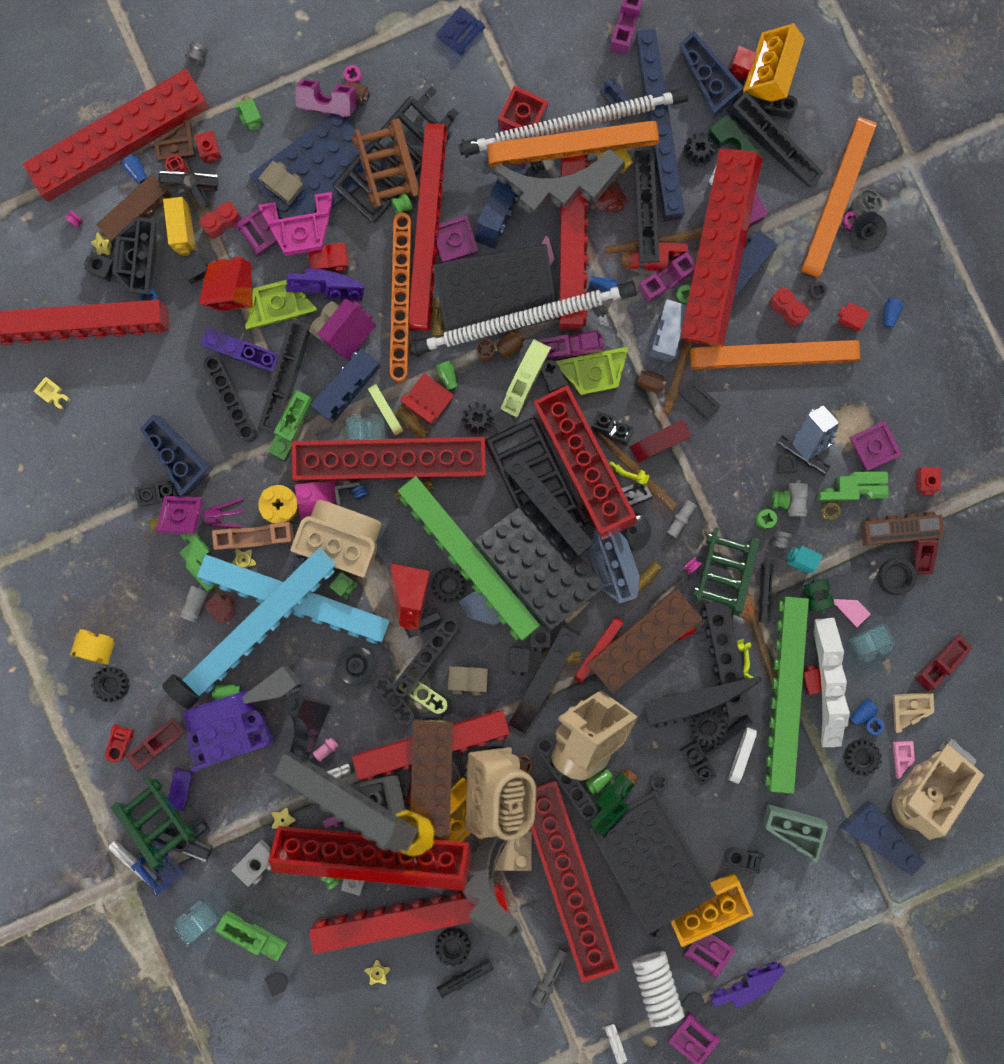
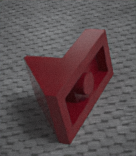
M918 540L912 544L915 554L913 565L917 575L933 574L939 544L938 540Z

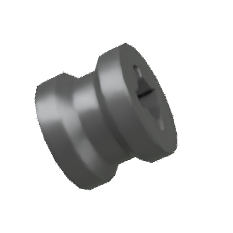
M191 42L189 45L190 50L186 52L185 58L197 65H202L203 57L207 54L208 50L199 43Z
M774 531L775 539L771 546L790 550L791 546L789 543L793 539V535Z

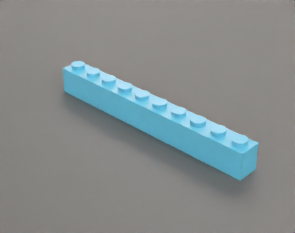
M319 547L203 659L183 681L198 696L204 691L209 693L215 687L213 683L217 679L221 681L228 674L226 670L229 667L234 669L241 662L239 658L243 654L247 656L254 649L252 645L256 641L260 644L267 637L265 633L269 629L273 631L280 624L278 620L282 616L287 618L294 611L292 607L296 603L300 605L308 598L305 594L309 590L313 593L321 585L319 581L323 577L327 580L335 572L332 568L336 563Z
M209 555L204 556L197 577L202 578L200 581L202 583L212 585L214 582L219 584V588L228 592L231 589L239 591V596L248 599L249 596L256 597V602L259 603L264 602L283 583L277 579ZM310 591L305 594L308 598L302 604L298 605L296 603L292 607L294 610L293 615L301 618H304L305 615L312 617V622L321 625L323 622L329 623V628L341 631V628L349 630V635L359 638V635L367 637L366 641L377 644L378 641L382 642L390 621L389 619Z

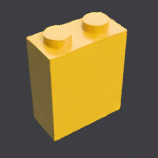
M183 197L163 199L168 244L180 256H187L191 252H196L190 206Z

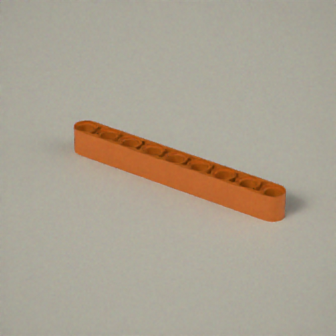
M862 117L857 118L800 272L816 278L820 277L876 128V122Z
M648 121L494 142L487 145L489 166L497 167L499 163L507 166L602 153L608 149L617 151L656 145L660 140L657 122Z
M406 213L397 214L394 217L390 375L396 383H404L408 379L409 369L408 321L411 288L412 224L410 217ZM402 220L408 222L405 227L398 226V223ZM400 239L407 240L404 246H400L397 243ZM401 257L407 259L406 263L402 265L398 264L397 260ZM400 276H405L406 281L404 283H398L397 278ZM398 295L406 296L403 302L396 301ZM399 313L406 315L402 321H397L395 318ZM398 332L405 333V337L402 340L395 338ZM397 351L405 352L403 358H395ZM398 369L404 371V375L400 378L394 376L395 371Z
M858 340L697 347L690 349L691 369L848 363L861 360L860 342Z

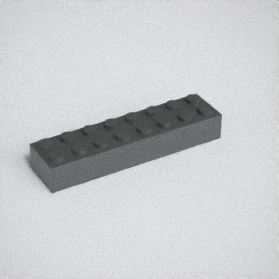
M288 754L283 755L274 773L280 779L279 782L288 787L292 786V791L299 795H306L307 801L313 804L318 803L321 810L327 813L332 812L335 819L341 822L346 821L348 823L347 826L355 831L360 830L363 832L362 836L368 840L374 839L377 841L376 845L384 850L389 848L395 852H399V850L408 852L418 831L416 827L309 760Z

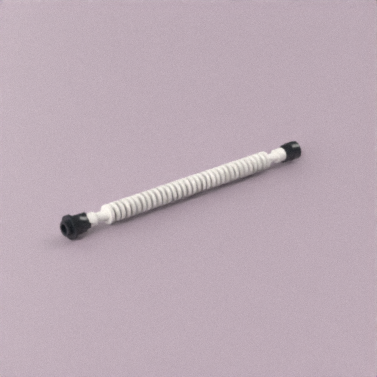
M684 86L670 90V92L656 98L648 95V97H640L639 101L636 98L634 102L629 100V102L615 103V107L613 104L610 105V108L607 105L605 109L604 107L596 108V112L594 109H591V114L587 110L586 114L584 111L581 112V115L580 113L572 114V118L570 115H567V120L563 116L562 120L560 117L557 118V121L552 119L553 123L551 120H548V124L546 121H543V126L541 122H538V127L534 123L533 127L531 124L528 125L529 129L527 126H524V130L522 127H519V131L517 128H514V133L510 129V134L506 130L504 135L502 131L500 136L498 133H495L494 138L486 140L485 138L478 140L474 138L465 141L461 139L462 144H458L460 155H464L465 159H467L468 156L487 150V145L494 142L538 137L539 134L544 136V133L549 135V132L553 135L554 131L555 134H559V130L560 133H564V130L568 132V127L572 131L573 126L575 130L578 129V125L579 128H583V125L587 127L588 124L592 126V121L596 125L597 120L600 124L602 120L603 122L611 121L612 119L616 120V116L618 119H621V115L625 118L626 115L629 117L631 114H640V110L641 113H645V110L649 112L650 109L653 111L655 106L661 104L677 105L688 102L687 89Z
M632 280L618 284V287L611 288V291L604 293L596 290V293L592 291L591 294L578 295L577 300L574 296L572 300L567 298V301L563 299L562 302L549 303L548 307L545 304L543 307L531 308L529 312L524 310V313L523 311L512 313L510 317L505 315V318L501 316L500 318L491 319V321L487 320L486 322L477 323V325L465 326L463 329H454L449 331V333L444 332V336L440 338L432 337L427 339L425 337L418 340L414 338L411 340V344H409L411 354L418 358L421 354L431 352L432 349H436L443 344L451 347L456 345V343L461 344L470 340L484 338V336L498 334V332H506L507 330H512V328L524 327L526 323L531 325V322L532 324H535L536 321L539 323L545 321V318L550 320V317L553 319L555 316L568 315L569 311L572 314L574 310L579 312V309L583 311L584 308L585 310L589 307L593 308V304L595 307L598 306V303L601 306L604 300L637 296L635 283Z

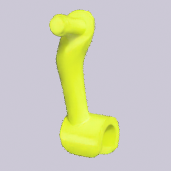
M613 461L609 463L620 476L636 480L639 484L645 485L650 477L645 475L643 470H640L638 475L626 472L620 465L614 464Z
M744 639L737 641L739 651H743L744 678H753V676L748 674L750 668L748 649L751 648V643L749 642L744 645Z

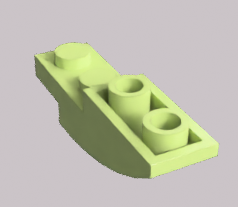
M535 339L532 341L509 386L500 408L501 410L515 417L519 416L551 347Z

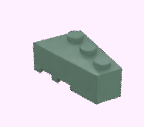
M768 804L763 819L765 829L817 863L828 829L826 821Z

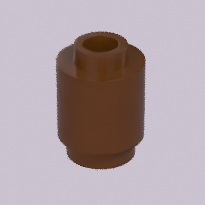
M349 81V83L344 82L343 85L356 87L357 104L363 105L364 102H368L370 91H368L367 86Z
M512 331L498 342L499 344L496 345V348L503 358L510 357L524 347L523 342L525 340L519 332L515 333Z
M642 370L637 385L658 394L659 390L663 392L666 380H663V375L649 370Z

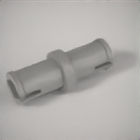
M686 500L680 512L675 514V520L666 532L677 538L684 525L688 524V519L697 505Z

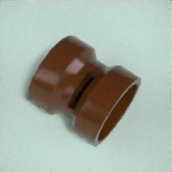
M483 339L478 342L476 351L479 359L490 361L494 358L495 345L491 340Z
M526 754L517 755L520 761V769L528 774L532 769L530 757Z

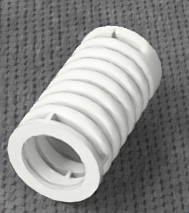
M664 951L648 953L632 961L634 972L637 974L636 979L640 982L639 988L642 989L641 995L644 997L643 1002L646 1004L647 1016L650 1018L649 1022L652 1027L670 1025L684 1017L681 1003L678 1000L676 986L674 985V979L672 978V972L669 970L670 966L667 963L666 952ZM664 1017H668V1018L665 1019V1020L658 1021V1020H660V1019H662V1018H664Z

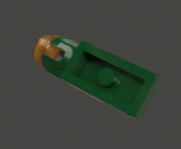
M628 768L625 771L619 772L601 790V794L595 800L602 810L589 824L602 836L629 808L623 800L637 785L636 782L639 778Z

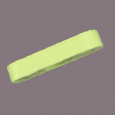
M375 384L368 388L394 435L402 433L403 429L377 385Z
M420 682L418 684L420 686L415 689L414 694H411L410 697L433 713L443 714L448 707L447 701ZM403 684L398 686L402 692H407L408 687L404 689ZM421 689L428 691V697L425 700H420L417 697V693ZM432 694L435 695L433 700L436 702L443 701V709L435 710L436 706L431 702L429 706L426 704L430 701Z

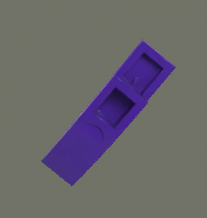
M306 268L305 274L287 273L286 292L324 293L325 299L344 300L345 298L347 300L363 299L364 284L348 276Z
M206 327L200 346L218 352V354L269 372H273L279 354L244 340L241 341Z
M771 962L765 968L750 969L747 974H744L745 983L736 982L730 988L714 990L713 994H710L711 1001L714 1007L731 1001L735 1008L746 1005L767 992L785 972V968L781 962Z

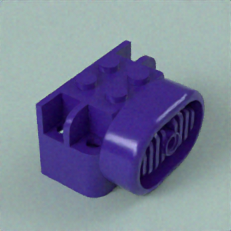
M248 690L192 708L183 713L189 732L186 737L189 747L188 753H191L195 765L191 767L192 771L275 742L265 712L260 708H256L254 702L244 704L242 696L249 692Z

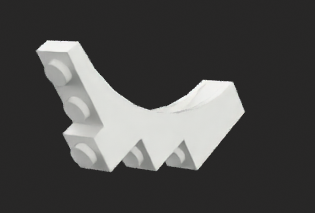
M815 619L813 634L818 653L822 687L821 745L822 748L841 747L844 729L848 727L850 715L845 699L847 681L842 667L844 649L835 619Z

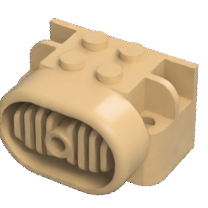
M317 500L311 517H305L301 521L290 551L310 557L320 547L336 563L334 567L369 579L368 574L377 552L376 540L382 524L376 519L324 500Z
M601 690L585 701L581 700L577 706L569 708L558 719L562 722V725L556 730L557 743L551 755L554 766L562 774L572 779L586 780L605 768L611 755L624 745L638 716Z
M946 744L942 751L934 753L929 760L916 765L899 785L892 798L893 814L902 826L910 830H918L928 840L945 836L984 774L949 744Z
M510 747L468 753L465 828L479 839L498 836L503 840L513 841L523 837L530 830L535 819L536 786L534 780L529 774L520 769L519 758L512 754V748Z

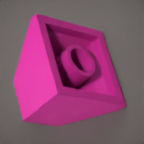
M312 482L295 485L301 521L305 517H311L317 500H324L337 505L334 488L336 482Z

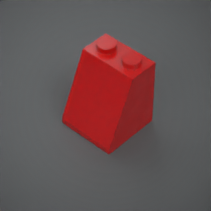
M235 256L232 257V260L216 259V262L208 263L199 305L219 312L252 308L251 262L245 260L244 257Z
M391 564L390 591L399 626L408 630H419L428 593L430 571Z

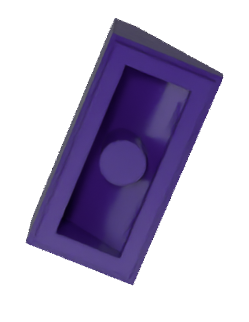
M175 768L168 799L177 810H186L194 771Z

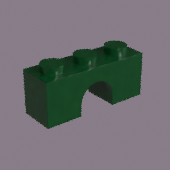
M726 115L709 128L707 135L715 142L718 149L725 144H733L738 150L756 151L763 159L761 151L750 143L749 136L745 132H741L734 118Z

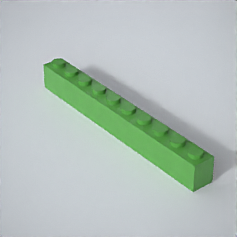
M416 476L398 490L401 495L398 498L405 506L410 505L413 509L411 514L417 521L421 519L424 522L423 528L429 535L434 534L437 538L435 543L441 550L446 549L449 552L447 556L454 565L458 563L462 568L459 572L466 580L470 578L473 581V589L478 595L482 593L487 598L484 602L491 610L494 608L499 613L497 618L503 625L507 623L511 627L509 632L516 640L520 638L523 642L540 628V624Z
M782 597V601L779 600L778 612H781L780 620H777L776 627L777 631H779V639L775 641V650L778 651L777 658L774 659L776 678L773 677L772 689H775V694L771 698L773 716H770L769 727L772 728L771 736H768L770 755H767L766 766L769 767L768 775H765V786L771 792L794 794L809 601L806 598Z

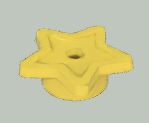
M99 232L96 233V240L91 241V243L96 247L97 254L111 255V241Z
M238 549L235 550L236 557L232 564L246 569L248 566L256 565V562L251 558V549L245 552Z
M287 807L282 812H272L275 820L272 825L273 829L278 828V826L289 827L291 823L296 821L295 818L290 816Z
M376 960L373 967L365 969V972L370 977L369 984L373 985L379 982L386 984L385 975L390 971V968L381 966L380 962Z

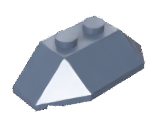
M594 530L593 546L589 549L588 554L595 574L606 586L602 591L615 599L619 604L637 598L640 575L627 539L618 532L602 540L598 531Z
M500 577L505 582V584L510 588V590L515 594V596L520 600V602L525 607H527L522 602V600L517 596V594L511 589V587L506 583V581L502 577ZM475 591L459 601L468 618L492 625L501 622L497 618L499 613L495 608L491 610L484 602L487 598L482 593L478 595Z

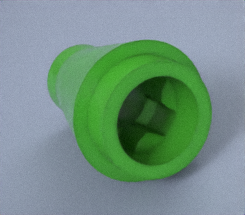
M450 360L436 366V373L447 390L458 386L453 364L451 365Z
M606 769L583 783L591 795L598 794L613 779V776Z

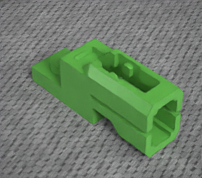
M295 390L274 431L276 436L268 450L269 453L286 461L292 449V441L297 440L303 428L302 424L312 409L310 404L314 401L313 398Z
M853 472L849 476H839L836 478V492H834V488L822 489V492L817 493V501H856L860 499V495H865L868 499H887L888 486L858 485L888 484V473Z
M180 534L187 543L190 541L179 552L186 560V568L207 592L213 591L219 584L213 582L212 585L200 582L202 578L197 577L204 556H210L213 552L197 534Z
M230 911L223 915L215 929V932L255 955L258 956L261 952L275 961L279 960L287 945L286 941L256 924L250 925Z

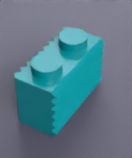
M800 546L794 547V549L791 548L786 558L789 559L788 565L809 574L816 572L823 556L818 552L815 553V550L812 551L808 547Z

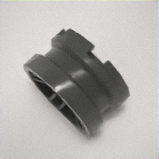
M867 188L863 189L852 200L851 205L853 212L859 217L865 213H877L882 208L883 202L876 191Z

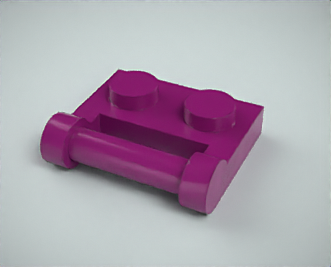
M260 208L235 224L237 230L242 232L253 248V253L256 257L262 255L267 249L278 243ZM251 223L264 243L258 244L247 228L248 224Z
M711 934L690 943L685 949L683 956L687 959H692L709 971L711 976L717 978L735 952V948L716 935ZM696 948H699L718 962L717 965L714 966L695 953Z
M688 1013L668 1038V1042L692 1063L702 1064L718 1045L720 1038L716 1034H711L694 1019L695 1017L691 1013ZM689 1025L709 1041L706 1046L686 1030Z

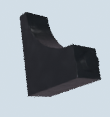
M289 692L282 710L291 716L294 723V738L290 752L308 760L329 712L330 705L316 698Z

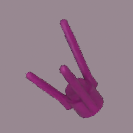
M244 498L235 499L210 507L209 510H204L205 524L212 525L213 528L241 529L242 525L219 522L222 521L223 516L243 513L242 509L221 512L220 509L242 502Z

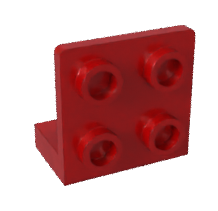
M424 373L407 396L404 394L401 397L400 402L432 426L454 395Z

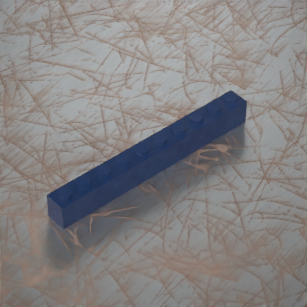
M656 28L637 31L635 44L643 95L647 97L652 95L653 98L660 97L666 91ZM661 104L655 106V110L651 111L650 109L646 113L648 121L657 122L660 142L652 145V150H654V164L663 221L682 219L685 210L668 105Z

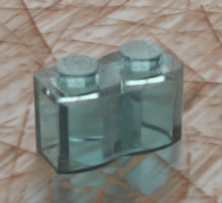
M356 414L346 418V440L386 439L385 418L380 417V414H369L367 418H361V415Z
M886 623L879 624L848 639L857 659L860 661L864 660V662L875 659V655L880 652L886 654L892 651V647L896 645Z
M199 900L191 907V913L187 916L184 913L175 920L177 924L173 928L187 946L220 919V916L207 900L203 903Z

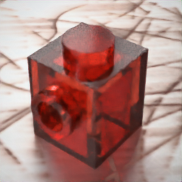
M216 593L203 606L219 623L229 622L235 616L233 613L236 610L233 606L235 602L228 596L224 597L221 593Z

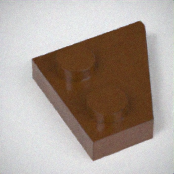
M189 119L185 120L184 124L177 129L173 128L166 136L160 137L154 142L158 162H165L171 155H178L182 159L196 157Z

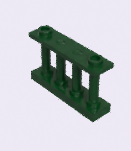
M715 527L712 533H708L706 543L709 545L699 585L695 586L692 597H695L694 604L697 605L702 598L730 605V608H732L731 614L739 616L744 609L760 540L752 538L749 543L743 544L718 537L719 528ZM715 544L743 551V554H746L744 561L739 562L714 555ZM714 562L739 569V572H741L740 579L737 578L735 580L708 572L710 563ZM706 580L734 587V590H737L736 596L730 598L705 591Z
M146 777L144 781L148 788L128 804L116 802L110 808L150 867L154 870H161L166 866L163 856L184 839L188 842H195L196 838L193 836V829L184 823L162 791V784L157 779ZM153 793L159 802L138 820L134 819L131 814L132 810ZM164 808L169 818L150 834H145L142 830L143 825ZM175 824L180 833L160 850H155L152 845L153 840Z

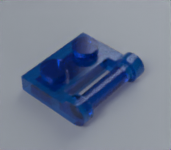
M459 6L439 29L436 36L458 55L462 56L465 48L479 32L484 31L486 26L462 6ZM470 25L474 26L460 44L456 43Z
M158 843L154 848L155 850H160L162 846ZM168 853L163 856L166 866L161 870H154L163 881L160 886L142 866L147 862L144 857H141L130 867L153 890L152 893L155 897L184 873Z

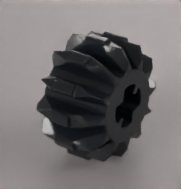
M701 133L700 137L693 134L692 138H687V144L683 147L686 151L684 157H690L689 163H692L693 160L696 161L695 166H698L699 162L702 165H706L707 161L713 159L712 155L716 152L713 148L715 142H709L710 136L703 138L704 133Z
M479 402L475 403L476 408L474 409L469 404L470 412L463 410V413L467 416L461 418L462 421L467 422L463 425L466 429L471 426L469 429L471 434L474 429H476L477 435H480V429L487 433L485 426H493L489 422L494 420V416L489 415L492 410L487 409L484 411L486 404L479 408ZM474 416H482L483 418H481V422L473 421L475 419Z

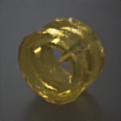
M830 502L823 506L822 515L825 519L834 520L840 516L841 509L838 504ZM834 507V511H836L835 515L832 514L829 516L827 514L829 512L827 511V508Z

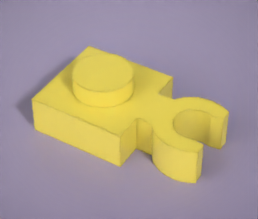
M47 377L34 390L47 403L51 404L54 400L55 406L59 409H64L60 405L62 399L70 402L69 397L59 394L62 389Z

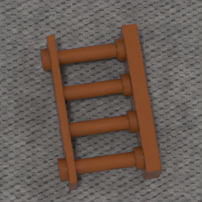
M399 118L391 120L389 122L390 125L386 129L361 135L360 130L357 129L353 131V136H351L353 146L358 149L370 190L368 198L370 204H374V207L381 206V199L406 193L410 197L419 195V186ZM387 136L393 137L395 145L392 148L366 154L363 143ZM392 155L399 156L400 164L397 167L375 173L371 172L369 162ZM397 174L404 175L406 181L404 185L377 192L374 181Z

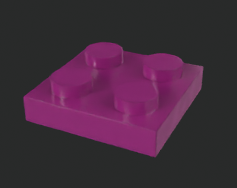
M467 215L439 224L437 247L442 262L453 261L479 253Z
M886 421L849 437L865 472L902 455Z
M164 496L156 531L159 534L195 535L203 505L202 498Z

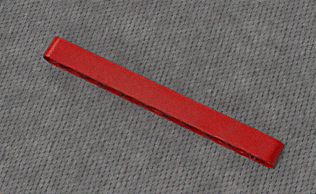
M426 124L408 321L409 330L429 331L431 327L435 282L433 264H436L447 142L446 124Z

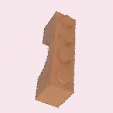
M290 522L253 528L212 531L213 546L216 551L287 544L294 541L293 524Z

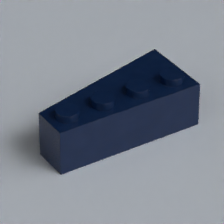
M695 31L679 44V51L714 119L743 93L744 87Z
M517 165L505 166L516 173L526 176L527 169ZM497 179L477 221L475 241L493 249L496 248L501 235L504 234L507 226L506 222L511 218L514 211L513 206L518 203L520 198L511 190L512 186L508 183L504 185Z
M761 230L758 233L753 232L747 240L749 244L743 251L734 298L778 246Z
M363 349L353 353L350 358L351 361L340 369L338 375L310 404L315 411L331 424L336 422L381 367L379 362Z
M152 415L140 428L152 450L157 454L161 465L164 466L169 474L170 480L177 487L181 497L189 496L213 470L161 416Z
M869 801L862 804L839 825L840 828L911 876L926 863L878 808Z

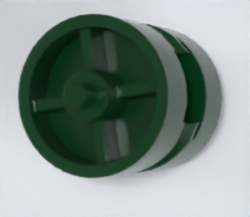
M814 576L812 577V583L803 585L806 596L810 597L808 601L810 611L819 610L822 611V614H826L828 607L835 606L833 595L829 594L831 590L828 579L819 581Z

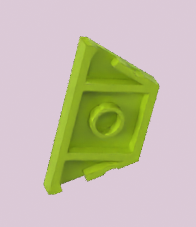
M286 280L253 289V307L249 308L248 321L245 327L248 331L318 311L303 292H286Z
M628 347L559 360L556 363L580 396L617 389Z

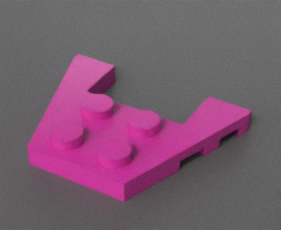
M332 192L316 194L317 213L279 219L276 202L259 205L261 213L285 256L323 250L333 201Z

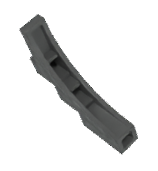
M608 149L599 160L586 169L559 178L540 179L524 176L500 163L495 168V171L498 175L496 178L504 185L508 183L512 186L511 190L518 196H521L522 209L529 214L532 212L537 215L550 198H552V203L557 207L562 206L566 209L580 191L582 197L596 203L623 170L625 163L622 158Z
M498 836L486 838L478 846L475 853H472L467 878L470 881L466 884L465 891L463 890V893L469 902L476 905L468 916L473 925L512 947L523 929L518 920L508 914L498 904L494 891L495 866L506 840Z

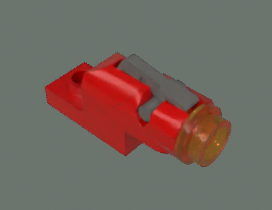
M659 243V262L640 263L639 251L622 252L621 268L649 276L654 273L657 274V272H661L668 267V256L677 259L688 251V244Z

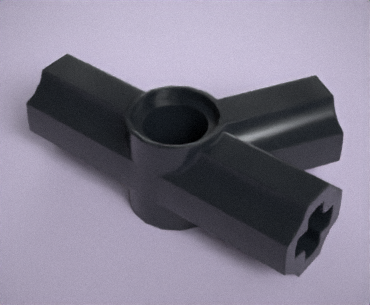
M159 170L158 183L159 188L183 189L196 211L210 203L204 191H217L218 174ZM185 176L192 178V186H187L184 183Z
M200 818L190 826L194 831L193 836L196 838V841H186L185 848L178 844L173 850L207 862L213 845L205 843L201 839L210 833L211 829L208 823ZM169 827L154 841L166 845L180 832Z

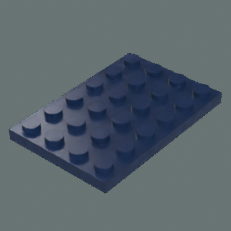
M331 114L249 174L268 202H276L278 215L281 219L317 213L316 194L332 192L333 201L331 209L345 199L333 187V183L359 154L357 147L353 146L351 139L355 128L346 117H341L339 114ZM379 160L372 161L381 171L385 170ZM272 161L276 163L281 162L288 168V173L291 175L295 173L303 180L301 183H303L304 189L291 205L284 202L259 181V177ZM361 163L354 171L367 182ZM350 177L342 184L351 194L361 188Z

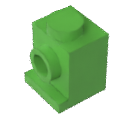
M253 98L235 104L243 125L247 124L250 131L257 130L264 124Z
M341 572L329 587L341 597L348 599L359 584L344 572Z

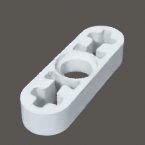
M748 727L745 729L729 774V781L737 784L740 783L755 741L756 730Z

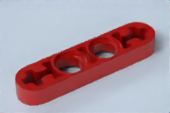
M615 617L574 675L573 678L579 683H582L591 671V667L587 663L609 645L624 623L621 619Z

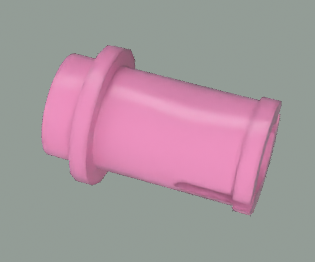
M332 738L326 739L325 743L313 752V755L318 761L322 762L331 752L337 751L338 744Z

